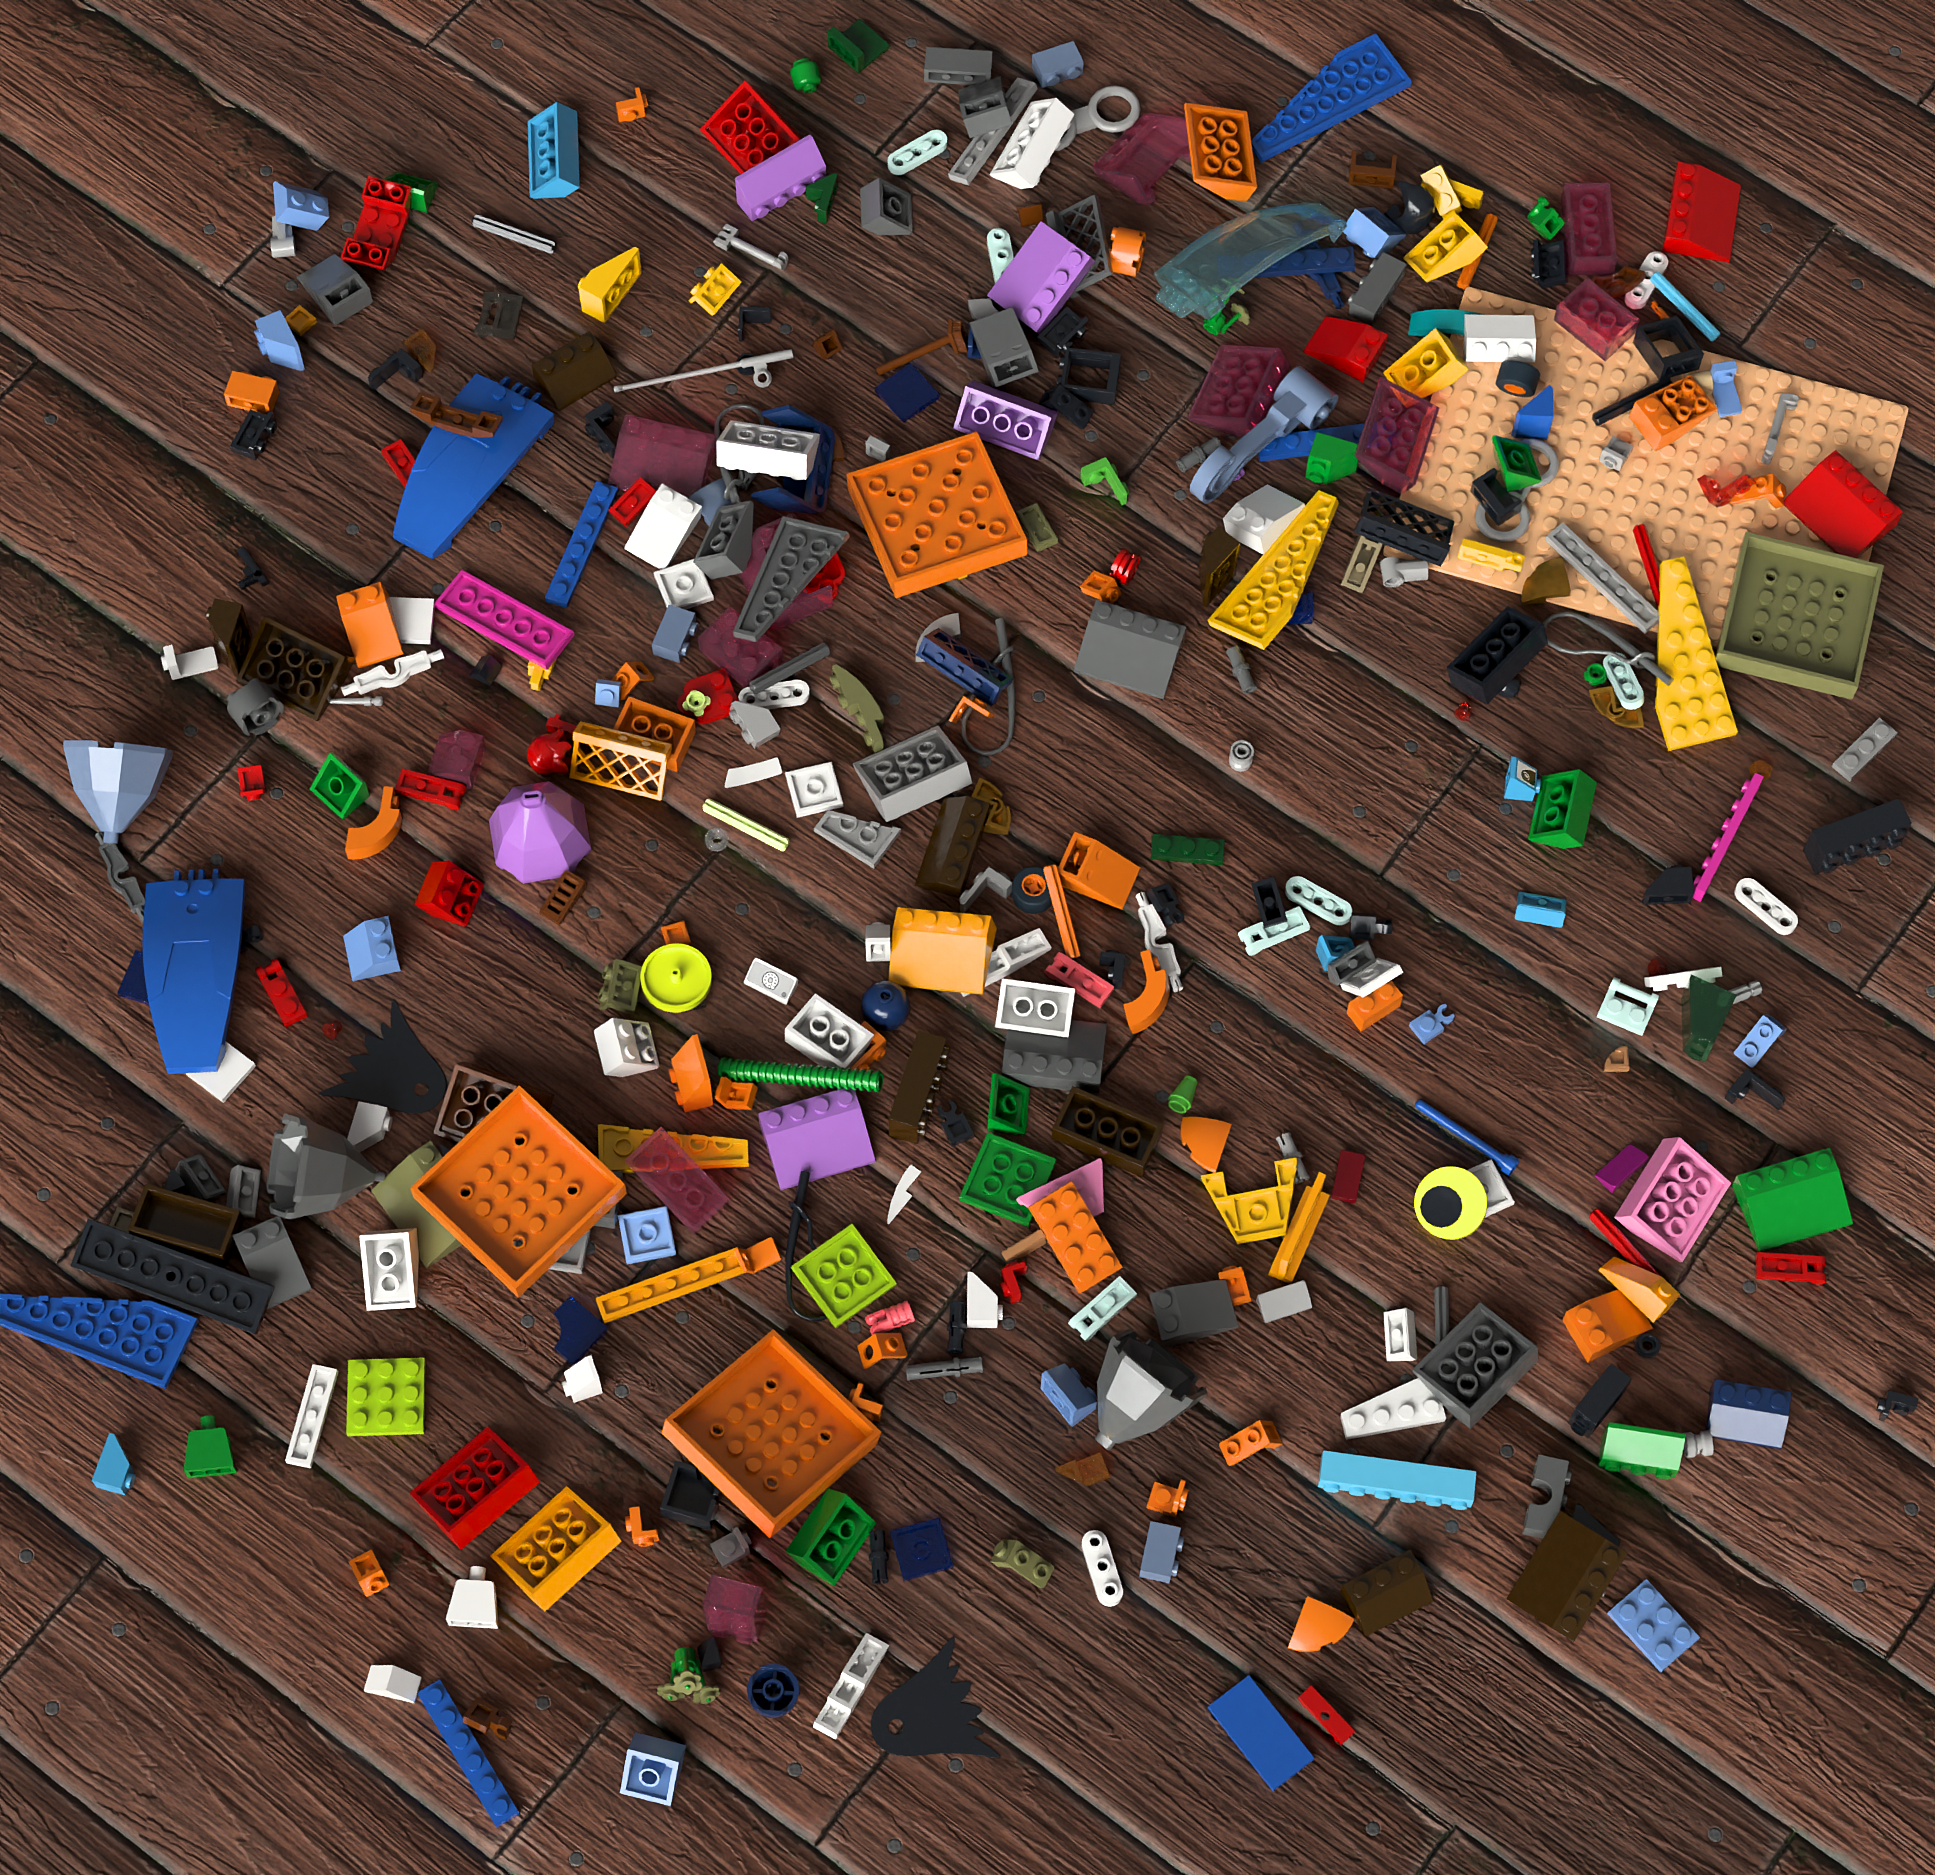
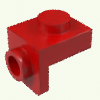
M262 765L237 768L241 789L240 796H246L247 801L261 799V794L266 793Z
M1014 1261L1008 1263L1002 1269L1001 1278L1003 1282L1000 1283L1003 1296L1009 1297L1011 1304L1021 1301V1292L1015 1277L1027 1273L1026 1262L1019 1263Z

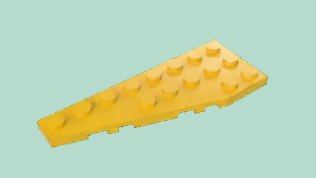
M1320 490L1317 491L1210 616L1208 622L1211 627L1263 650L1270 644L1294 614L1338 507L1337 497Z
M1685 557L1662 561L1659 578L1660 605L1658 606L1659 626L1656 663L1674 680L1667 686L1656 677L1655 709L1667 749L1671 751L1735 736L1738 731Z

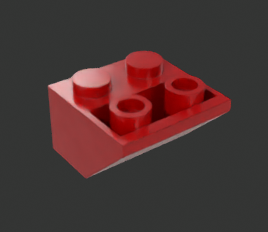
M450 860L432 862L414 905L433 917L465 927L470 920L484 884Z

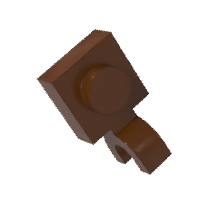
M478 1698L475 1699L463 1716V1723L485 1734L490 1728L502 1740H506L509 1736L510 1730L508 1728L512 1720L498 1716V1708Z

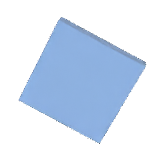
M667 1206L618 1215L627 1265L676 1255Z

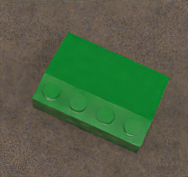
M1830 1148L1737 1175L1732 1184L1759 1252L1768 1251L1853 1224L1841 1175Z

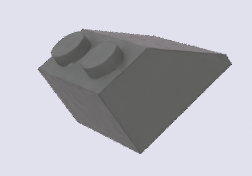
M881 178L860 189L862 228L876 235H910L913 233L911 194Z

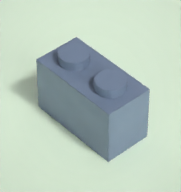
M1074 41L1032 54V69L1042 88L1054 86L1067 79H1075L1083 74L1084 61Z
M668 605L652 643L653 655L680 663L683 656H687L690 649L689 640L691 636L696 635L699 626L694 612Z
M1150 1521L1139 1577L1170 1583L1171 1576L1177 1575L1179 1561L1174 1559L1176 1551L1181 1552L1184 1536H1179L1181 1527Z

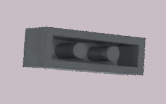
M926 47L924 82L975 85L990 80L993 51Z
M1384 252L1379 259L1375 258L1369 268L1370 273L1368 276L1364 275L1358 286L1359 290L1357 293L1353 292L1348 300L1350 305L1348 314L1373 326L1404 278L1407 264Z

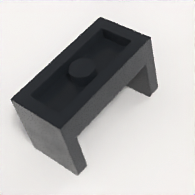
M1493 468L1472 482L1470 492L1497 526L1521 512L1523 503L1520 499L1514 502L1496 479L1497 470Z

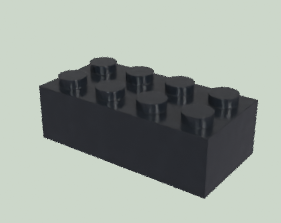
M1507 606L1447 666L1451 685L1487 705L1548 644L1544 624Z
M1898 798L1812 830L1803 852L1815 875L1821 872L1827 874L1837 869L1840 865L1846 864V866L1856 863L1859 858L1865 856L1870 858L1879 854L1883 849L1889 848V850L1899 847L1912 822Z

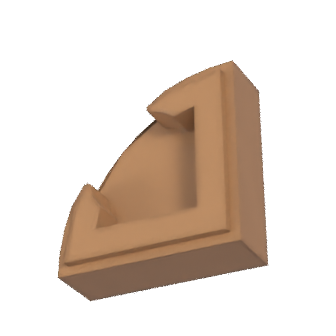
M1628 1046L1618 1047L1608 1056L1604 1064V1072L1629 1071Z

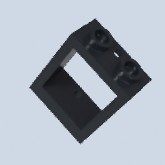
M1678 316L1664 318L1660 321L1637 327L1633 344L1659 381L1699 370L1704 353ZM1670 337L1681 353L1662 357L1652 342Z
M1066 347L1065 356L1060 357L1059 369L1063 370L1062 376L1058 375L1057 385L1060 384L1081 401L1115 405L1121 354ZM1078 365L1110 369L1107 389L1068 385L1070 366Z
M1611 1363L1574 1409L1568 1422L1571 1425L1572 1431L1579 1436L1584 1435L1586 1438H1589L1623 1396L1632 1379Z

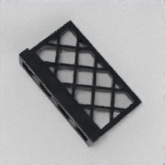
M1368 487L1354 533L1441 567L1450 550L1451 545L1449 543L1454 521ZM1370 497L1379 500L1381 503L1375 504ZM1393 507L1400 508L1402 512L1397 513ZM1386 509L1390 515L1384 516L1380 510ZM1414 515L1422 517L1424 521L1419 522ZM1407 517L1412 524L1406 525L1402 518ZM1436 524L1443 525L1447 529L1440 530ZM1429 526L1433 532L1427 533L1423 527Z

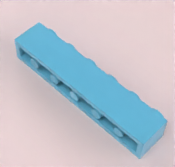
M1323 1451L1318 1487L1333 1493L1344 1490L1349 1491V1494L1354 1496H1363L1366 1493L1373 1494L1378 1499L1395 1497L1400 1498V1501L1406 1503H1414L1417 1500L1424 1501L1429 1506L1446 1504L1451 1505L1453 1509L1465 1510L1467 1507L1471 1508L1474 1501L1476 1471Z

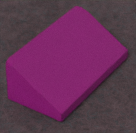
M1629 1144L1595 1174V1177L1613 1193L1647 1163L1649 1156Z

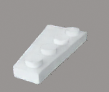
M1419 1378L1346 1410L1340 1415L1346 1440L1445 1422L1446 1420L1443 1404Z

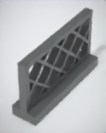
M1094 194L1059 213L1052 210L1046 214L1048 226L1068 241H1070L1074 232L1079 233L1074 244L1079 249H1081L1080 246L1085 236L1091 239L1086 249L1081 250L1093 257L1095 263L1089 269L1083 281L1073 291L1070 298L1074 299L1080 296V290L1113 274L1099 197ZM1093 204V210L1090 215H1084L1087 206ZM1076 214L1071 225H1067L1066 217ZM1083 217L1087 219V221L1083 229L1080 231L1076 229V227L1079 224L1081 218ZM1094 222L1097 228L1092 236L1087 233ZM1096 242H1099L1101 247L1096 255L1092 254L1091 251ZM1099 262H1104L1105 270L1095 273Z

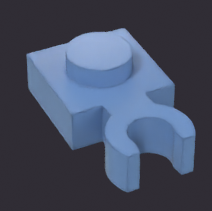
M1446 1004L1440 1005L1436 1014L1433 1015L1428 1010L1410 1022L1409 1027L1423 1044H1426L1444 1031V1027L1441 1024L1447 1025L1453 1022L1454 1014L1448 1017L1442 1015V1012L1447 1009Z

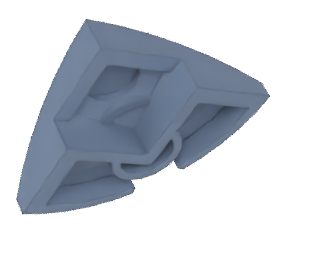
M723 478L706 485L689 496L690 500L702 506L701 514L704 516V522L709 527L719 507L732 505L731 499L726 500L724 497L726 485Z

